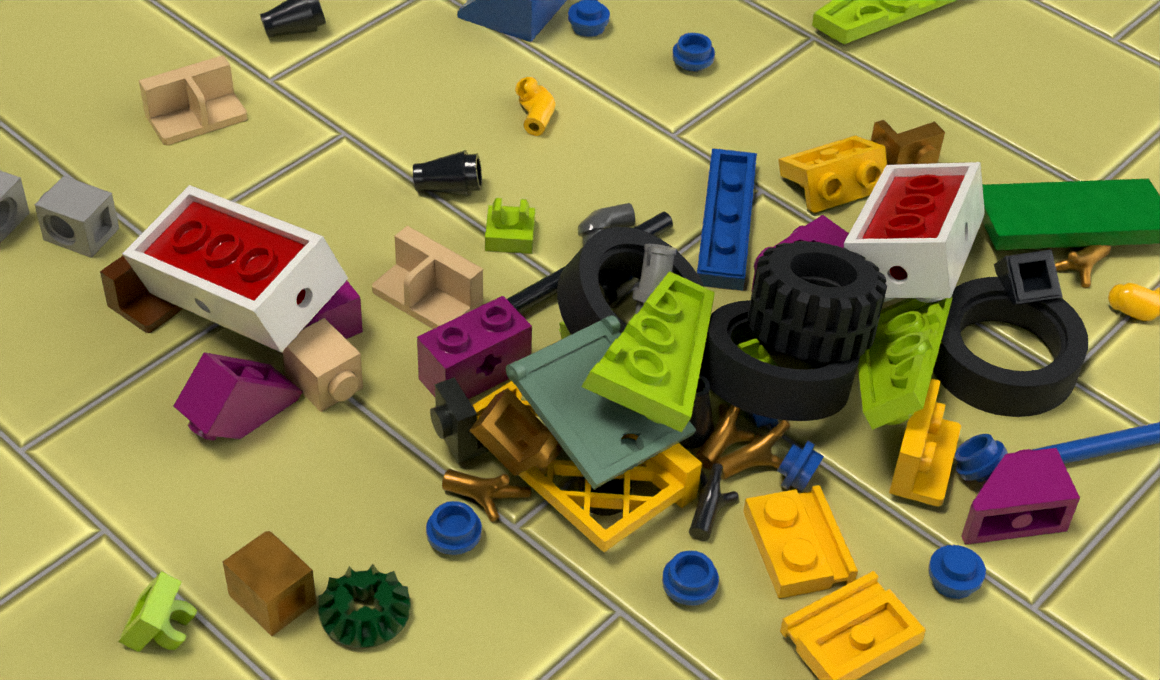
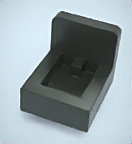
M455 377L435 384L436 407L430 409L431 421L440 439L445 440L457 462L459 463L489 452L469 431L477 421V412Z

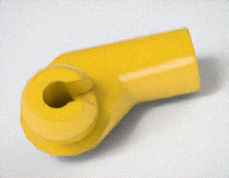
M525 77L516 84L515 92L519 96L521 106L528 112L524 121V129L531 135L539 136L545 131L556 104L550 92L545 87L538 85L535 78Z
M1127 283L1115 285L1109 292L1108 301L1114 310L1122 311L1124 314L1141 321H1151L1160 316V287L1152 291L1138 284Z

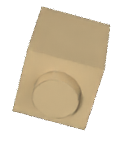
M325 318L303 329L283 351L285 376L303 391L302 394L320 412L338 402L349 399L355 392L363 389L361 353Z

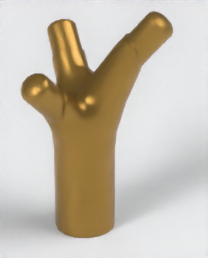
M1092 245L1087 246L1078 253L1071 251L1068 253L1067 259L1055 262L1056 271L1077 270L1080 273L1081 287L1089 288L1091 286L1093 266L1110 253L1111 246Z
M726 403L719 405L720 416L709 438L695 455L702 462L703 468L711 469L715 460L719 459L731 444L738 441H753V431L736 429V420L740 408L732 404L729 408Z
M781 420L776 427L764 436L757 434L748 445L715 460V463L723 465L721 479L725 480L755 466L779 468L783 459L773 455L771 448L788 430L790 423L786 420Z
M448 469L442 480L443 490L475 499L484 508L491 522L497 521L500 518L493 499L529 498L531 496V489L529 487L507 485L510 478L506 474L496 478H481Z

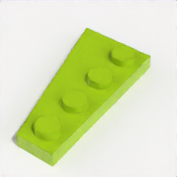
M832 0L814 12L812 27L827 34L834 40L847 44L957 0Z
M669 271L645 301L640 311L629 321L618 339L616 338L610 345L603 358L591 369L581 387L640 413L655 423L664 424L682 433L692 416L715 292Z
M952 296L951 298H944L931 303L920 302L916 298H907L881 310L874 343L871 349H867L865 354L860 356L858 363L863 413L872 430L885 424L897 425L903 423L916 411L923 409L953 299Z

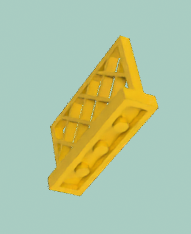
M512 381L472 405L477 412L478 419L494 396L508 388L535 416L538 415L528 401L522 400V393ZM626 434L621 439L632 438L636 440L638 436L635 434ZM677 443L639 464L637 467L614 478H624L623 495L591 492V485L586 479L585 492L559 489L553 483V475L583 476L573 461L553 460L543 469H538L534 466L518 475L600 550L606 552L673 503L683 508L696 499L702 462ZM630 480L650 481L661 491L653 497L630 495ZM590 507L621 509L622 519L605 530L590 516Z

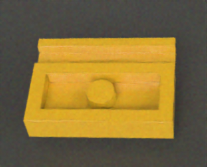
M820 485L812 486L811 491L798 493L797 489L745 499L743 512L778 599L831 589L833 583L845 581L847 585L856 580L858 569Z
M874 571L783 618L780 629L781 634L785 638L788 636L796 645L795 651L819 680H857L922 643L926 629L890 589L885 591L878 583L879 576Z

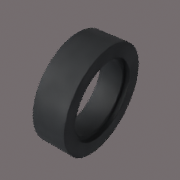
M629 227L607 228L594 234L566 265L558 281V306L570 334L572 335L610 315H614L619 320V332L622 333L627 324L612 311L604 299L598 283L599 271L615 269L628 273L640 280L645 252L644 244L672 246L648 232ZM677 251L674 257L672 272L704 287L697 272Z
M998 277L978 278L955 287L933 369L935 376L941 381L940 383L952 395L976 409L1001 416H1033L1050 411L1062 404L1071 395L1088 351L1087 330L1075 309L1063 298L1013 306ZM997 321L1014 324L1027 329L1042 339L1050 348L1054 361L1044 368L1031 371L1001 368L982 360L971 352L962 340L961 331L969 325L979 322Z
M750 300L726 304L711 314L700 374L708 379L710 389L720 398L745 411L786 421L824 419L838 413L845 407L849 399L860 357H850V360L842 362L836 360L818 362L816 360L800 359L815 369H790L760 361L737 347L738 344L757 338L759 346L763 345L766 350L779 352L775 350L774 346L767 345L761 341L759 335L753 333L749 327L748 310Z

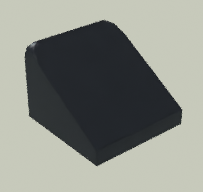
M1052 250L1005 256L994 264L996 275L1013 306L1056 300L1063 297Z

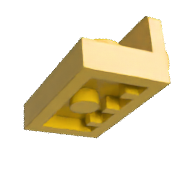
M856 135L778 159L780 176L794 181L804 188L807 210L813 213L869 196L887 165L884 145Z
M931 379L923 409L916 411L908 419L889 494L940 507L945 498L961 425L957 422L942 419L946 404L936 402L941 381Z

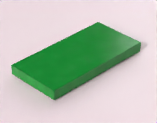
M1149 178L982 185L985 211L982 223L996 250L1160 244V195Z

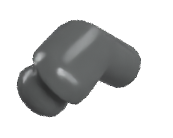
M631 203L597 209L587 216L578 226V236H582L583 246L594 234L604 229L634 226L636 219Z

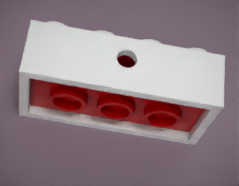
M981 163L886 165L844 242V248L864 256L865 260L874 263L880 268L879 272L885 275L887 290L884 302L894 298H916L920 302L931 303L944 298H951L985 215Z
M191 185L122 253L152 295L281 353L348 279L323 236Z

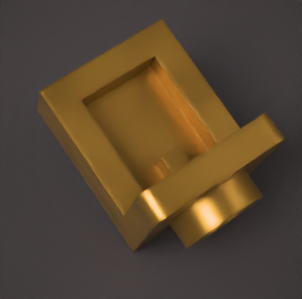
M880 120L874 123L871 141L885 146L887 165L938 163L945 131L934 121L897 134L885 120Z
M508 388L494 396L469 430L514 476L534 466L538 469L545 468L562 450L561 445L546 425Z

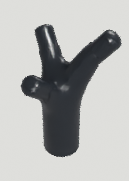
M719 463L713 464L709 479L701 469L698 488L699 498L689 529L690 536L697 540H708L719 510L726 504L736 502L739 499L736 491L721 494L720 483L723 465Z

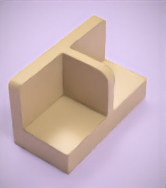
M224 55L139 80L145 116L163 145H171L247 120V112L234 94L231 66Z
M406 226L394 236L396 264L372 284L373 294L432 329L483 304V268L409 226Z

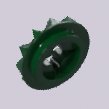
M374 564L367 571L357 572L349 566L344 576L338 579L329 577L325 592L318 595V614L323 629L337 642L351 647L366 648L386 643L401 632L410 616L411 604L408 586H403L398 581L394 571L387 574L381 573ZM370 596H374L375 608L371 609L363 606L358 611L354 610L353 598L357 597L361 600H366Z

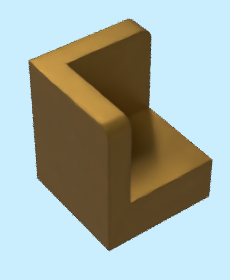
M271 531L263 532L222 561L228 594L271 636L275 635L317 603L313 569Z

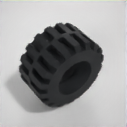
M807 241L778 244L776 248H769L764 251L763 256L758 260L748 310L749 327L753 333L759 335V339L765 344L774 346L775 350L796 356L799 359L816 360L818 362H830L833 360L842 362L850 360V357H860L865 354L867 349H871L874 343L887 290L885 275L879 272L880 268L874 263L865 260L864 256L843 247Z

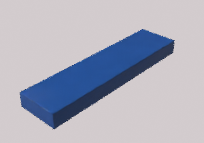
M712 149L697 274L704 286L744 290L756 153Z

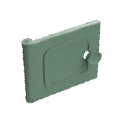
M614 315L603 318L593 325L506 366L508 378L516 385L593 489L600 487L685 440L696 431L689 421L681 433L664 424L655 423L640 413L581 387L591 369L603 358L614 340L618 339L621 335L619 332V320ZM626 434H635L638 436L636 440L632 438L621 439Z

